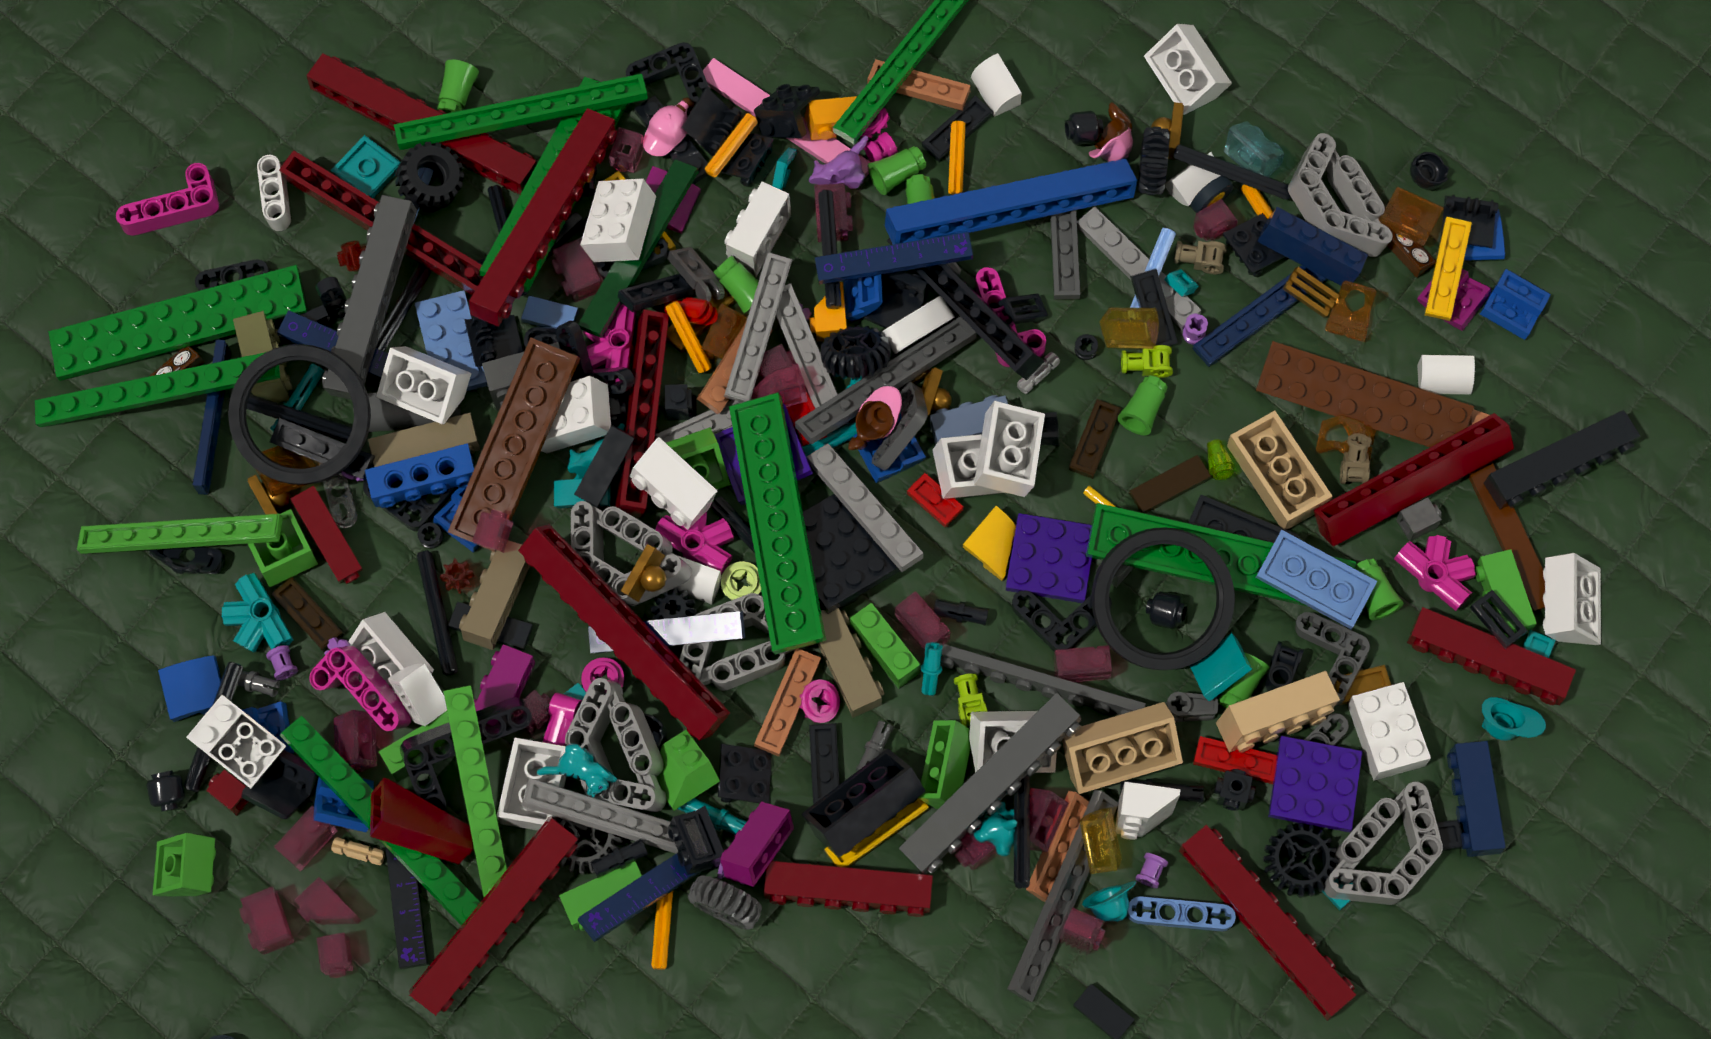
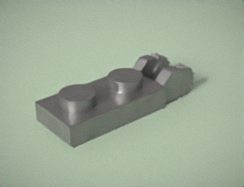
M692 247L669 251L667 259L688 284L695 289L699 299L709 302L711 295L717 300L724 298V287H722L721 283L717 280V276Z

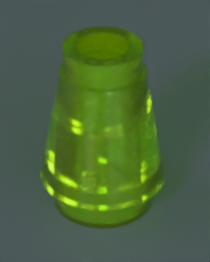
M1215 439L1208 442L1207 453L1210 475L1215 480H1224L1234 474L1233 469L1235 465L1222 441Z

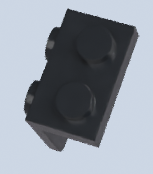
M783 84L778 86L772 95L764 98L762 103L754 109L762 136L804 137L807 132L800 111L821 93L819 87Z
M904 271L881 274L882 304L862 318L885 329L922 307L928 295V283L917 274L910 275Z
M283 750L251 789L247 786L242 790L241 797L277 817L288 819L315 794L319 776L303 759Z

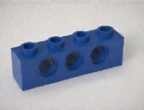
M467 443L366 469L365 474L371 499L375 507L388 508L395 505L396 502L403 500L415 501L426 494H442L447 489L453 487L465 488L469 483L475 465ZM446 468H454L451 474H442ZM420 475H428L426 480L416 481ZM395 481H402L400 487L391 488Z

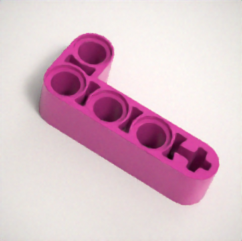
M194 163L187 168V189L121 206L116 212V219L127 235L134 236L215 214L219 208V202L214 181L207 167L201 163ZM204 176L202 180L195 181L198 177ZM209 198L207 202L200 203L203 199ZM184 205L181 209L176 210L178 206ZM159 211L157 215L151 216L154 212Z
M990 267L980 269L976 275V293L988 305L991 303L998 304L1006 296L997 271ZM985 281H987L988 284L991 285V291L989 292L987 283ZM1004 306L993 309L1005 322L1009 319L1008 316H1004L1002 313L1005 310ZM1015 324L1009 325L1017 333ZM1036 329L1017 333L1027 344L1031 342L1038 343L1040 347L1032 349L1042 358L1046 347L1044 333ZM996 353L997 360L999 361V363H1000L1002 366L1010 367V366Z
M354 646L332 648L312 669L309 677L312 687L317 690L337 688L343 684L383 730L402 729L411 723L412 718L398 695ZM342 654L345 656V663L342 661ZM326 673L328 674V682L325 677ZM359 674L362 676V683L359 681ZM376 693L379 696V703L376 700Z

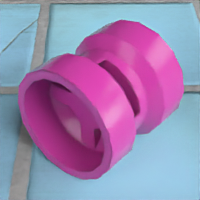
M887 132L879 135L877 140L867 142L864 147L870 162H875L898 153L893 139Z

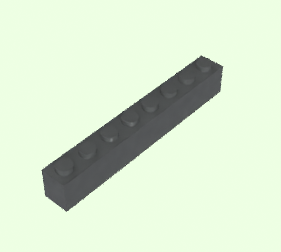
M382 195L380 203H377L375 206L374 223L367 231L368 242L366 249L360 254V268L358 274H355L352 280L353 291L351 298L346 300V314L343 322H340L338 326L336 346H333L331 352L344 359L356 371L364 385L417 213V209L412 201ZM326 370L323 375L322 384L329 395L352 400L342 380L331 370Z
M1056 693L899 849L924 875L928 871L931 874L934 873L942 865L943 861L941 859L948 852L953 854L962 845L961 839L968 832L973 834L982 825L980 820L987 813L990 815L994 814L1002 805L1000 801L1007 794L1013 795L1021 787L1022 783L1020 781L1027 774L1032 776L1041 767L1040 761L1046 755L1051 757L1061 747L1059 742L1066 735L1070 738L1080 729L1081 716Z

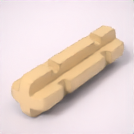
M338 837L334 839L331 847L334 853L340 855L345 853L347 857L365 862L370 860L372 864L382 865L385 859V852L381 849H372L370 846L353 841L347 842L345 839Z

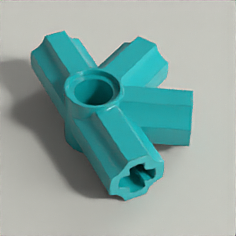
M246 574L238 579L235 586L244 601L224 602L222 607V618L225 626L242 625L233 641L255 653L264 637L271 650L278 646H289L294 639L283 622L279 609L271 601L257 574ZM269 607L268 614L260 617L261 610Z

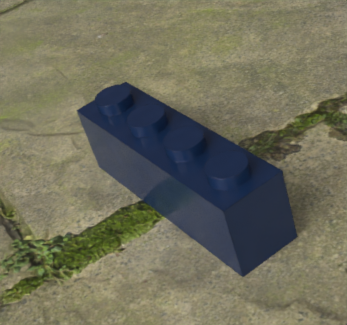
M1279 207L1275 208L1266 221L1257 241L1346 289L1359 276L1368 254Z
M1488 741L1455 744L1450 753L1447 754L1449 769H1453L1455 779H1452V792L1454 796L1458 797L1459 806H1456L1457 820L1462 822L1463 833H1461L1462 849H1466L1467 857L1501 854L1506 846Z

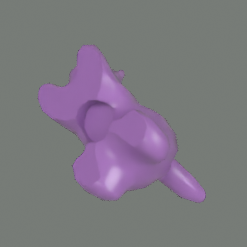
M863 136L850 151L838 154L827 164L822 165L817 160L814 161L815 167L809 182L820 185L818 193L823 189L833 191L840 183L847 185L850 189L858 188L863 183L865 174L862 171V164L858 154L866 146L868 136Z

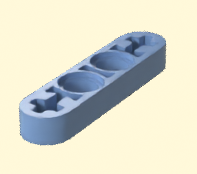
M1141 896L1135 897L1129 902V909L1127 911L1128 918L1137 924L1211 931H1227L1233 926L1236 919L1233 908L1225 904ZM1140 903L1143 909L1151 910L1152 904H1156L1154 911L1155 919L1150 918L1151 912H1143L1142 917H1138L1137 913L1132 911V908H1136L1137 904ZM1162 906H1171L1175 911L1174 918L1171 920L1163 919L1159 914ZM1191 908L1199 909L1202 912V920L1196 923L1191 922L1187 917V911ZM1207 909L1212 910L1210 914L1212 916H1218L1220 911H1224L1225 916L1230 917V920H1226L1225 924L1222 925L1220 924V919L1211 918L1210 924H1206L1205 922L1208 917Z

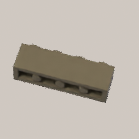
M470 413L451 417L445 424L432 422L368 439L371 454L375 456L373 461L374 467L467 443L472 455L475 451L481 450L474 421Z
M502 538L496 552H491V563L489 568H485L481 574V585L478 592L474 591L469 603L471 608L468 615L464 614L460 621L459 629L464 641L494 650L530 568V565L524 560V556L518 551L522 544Z
M838 608L829 614L822 610L821 614L826 641L819 642L817 645L852 718L881 706V696L884 695L883 688L878 680L873 681L870 674L873 671L871 663L867 656L862 658L858 650L862 646L856 633L851 635L847 627L850 625V621L845 610L840 611Z

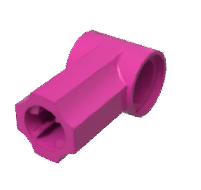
M558 692L553 695L549 704L548 712L550 719L543 743L566 746V733L582 700Z

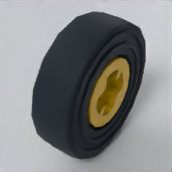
M1225 176L1212 180L1194 197L1191 202L1192 209L1199 216L1208 214L1228 197L1233 189L1232 183Z

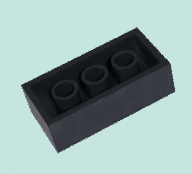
M887 748L804 811L802 816L815 836L839 858L843 854L850 852L865 837L871 836L886 821L893 819L907 805L914 803L926 790L913 769Z

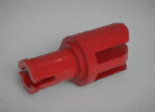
M686 297L682 301L674 300L680 303L689 323L711 325L718 319L716 308L712 307L711 303L707 300ZM674 301L667 302L664 304L665 313H667L666 306Z

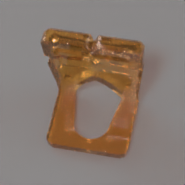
M1343 281L1339 291L1340 296L1330 313L1325 330L1341 336L1345 334L1346 337L1361 342L1365 341L1370 311L1377 291L1367 286ZM1359 290L1365 295L1364 306L1357 311L1351 312L1346 305L1345 298L1350 291Z
M1336 416L1323 420L1316 451L1322 453L1336 449L1343 454L1349 451L1347 440L1343 442L1325 441L1326 432L1340 423L1346 429L1348 436L1355 433L1364 434L1371 438V445L1374 443L1376 430L1372 429V426L1369 424L1365 425L1362 421L1346 416ZM1371 446L1368 447V450H1367V453H1368V456H1369V462H1370L1371 453H1372V447H1371Z

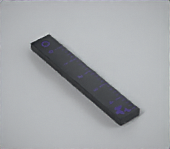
M386 848L399 968L407 969L428 965L419 881Z

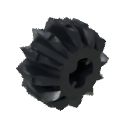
M676 588L673 589L672 595H669L667 591L664 592L663 599L655 597L654 600L657 605L651 607V612L655 614L652 618L653 620L688 617L697 614L696 609L693 608L695 605L694 599H688L686 591L679 595ZM672 608H678L675 615H670Z

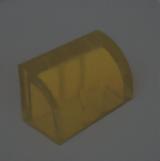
M1109 307L1099 321L1106 348L1153 349L1157 342L1159 320L1156 308Z
M1111 807L1085 815L1080 820V827L1090 873L1117 871L1122 857Z

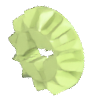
M740 561L729 565L724 570L721 578V587L725 596L731 600L750 593L759 594L762 592L758 569L754 564ZM746 575V581L750 586H743L738 591V583L734 580H742Z

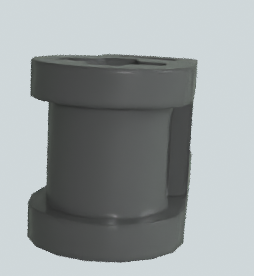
M1174 692L1166 702L1168 709L1174 716L1175 722L1214 720L1218 712L1217 696L1208 701L1203 694ZM1174 703H1178L1179 708H1182L1181 711H1177L1176 707L1173 706Z

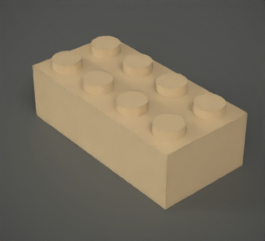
M1276 411L1230 435L1227 444L1228 449L1281 528L1290 529L1315 515L1314 510L1331 501L1332 494Z
M1324 671L1229 705L1216 722V725L1229 752L1237 749L1239 752H1244L1253 748L1256 742L1263 741L1264 744L1277 739L1279 737L1278 734L1287 732L1290 735L1300 731L1303 728L1302 726L1311 723L1312 726L1320 724L1326 720L1327 715L1334 711L1333 708L1340 699L1327 672Z
M1165 702L1081 726L1073 736L1069 738L1066 735L1062 739L1070 779L1078 794L1183 763L1174 716Z

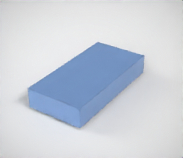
M529 296L521 320L524 323L557 329L559 325L567 321L575 322L579 310L577 307Z

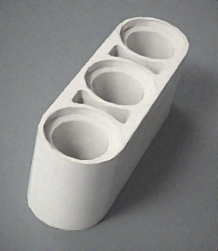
M265 155L257 163L262 212L273 230L283 231L291 223L287 181L279 171L282 165L278 158L273 155ZM276 168L273 172L267 173L270 169ZM273 191H278L275 195H270ZM281 213L279 217L273 218L275 214Z
M939 296L882 332H884L885 337H888L890 347L894 354L949 322L955 316L946 301Z

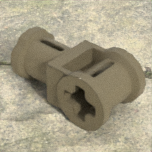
M1177 241L1174 263L1194 264L1195 270H1202L1208 274H1221L1224 271L1222 261L1223 254L1227 251V246L1217 241H1198L1197 246L1182 244L1181 241Z
M1360 433L1348 436L1349 451L1344 452L1343 461H1341L1340 484H1345L1346 482H1361L1363 484L1369 480L1370 462L1367 450L1371 446L1372 440L1370 437Z

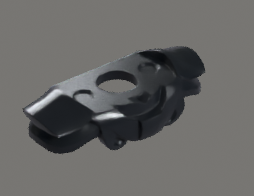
M200 546L149 550V555L160 560L161 563H164L179 574H218L225 565L224 554L214 548L208 549ZM184 550H193L195 552L193 560L190 562L180 560V554Z

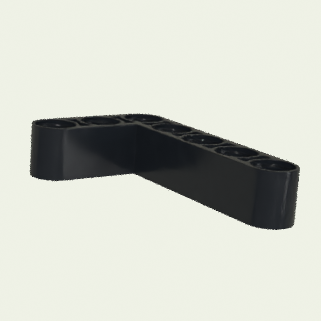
M513 697L476 711L482 745L527 727L532 719L527 704L518 697ZM515 710H523V713L520 716L511 717L512 713ZM489 720H498L493 727H486V723ZM449 722L409 737L400 746V754L416 795L426 801L432 797L438 798L437 802L433 805L443 811L446 809V801L432 764L455 755ZM446 740L443 746L434 747L436 741ZM420 750L416 757H408L410 751ZM424 773L429 774V777L426 780H417L419 775Z

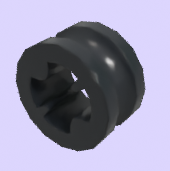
M1089 334L1079 336L1074 347L1076 356L1082 360H1090L1096 356L1098 351L1097 339ZM1082 343H1086V346L1088 343L1091 344V350L1089 352H1086V349L1082 351Z
M425 523L418 529V539L423 547L434 549L442 543L443 534L435 523ZM431 530L434 531L436 538H430L431 541H427L425 533L428 532L430 534Z

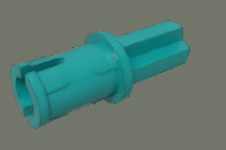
M935 642L925 645L924 664L921 665V671L923 672L921 692L924 695L930 696L936 694L938 675L942 672L940 661L943 646Z

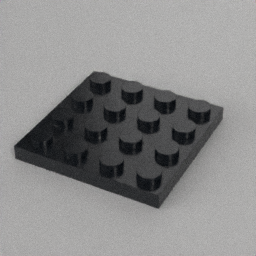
M835 494L803 512L819 603L827 614L900 572L899 568Z

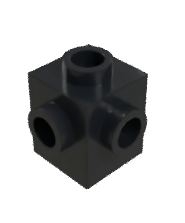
M1238 769L1225 771L1223 778H1217L1214 793L1218 794L1216 804L1222 805L1223 808L1228 810L1243 811L1247 802L1252 803L1256 788L1251 786L1253 777L1247 776L1246 772ZM1232 786L1241 788V790L1235 791Z

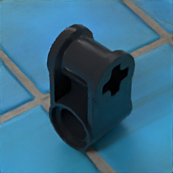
M1278 641L1265 681L1267 691L1277 689L1292 682L1304 649L1296 650L1284 646L1281 641ZM1279 676L1283 678L1285 684L1275 683L1273 677Z

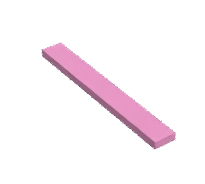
M714 58L703 70L710 88L755 118L754 109L762 103L764 98L770 96ZM803 117L807 134L802 138H787L824 164L833 160L838 154L850 151L849 147L835 138L811 140L806 120ZM858 154L862 164V171L866 178L869 174L868 164L871 162Z

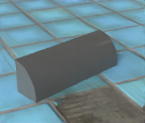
M367 393L371 408L369 432L405 430L435 422L376 397L377 393ZM461 403L449 418L461 415Z

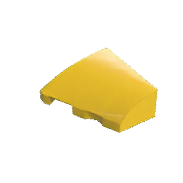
M995 506L963 544V548L981 561L983 567L1001 581L1004 580L1016 525L1008 515Z

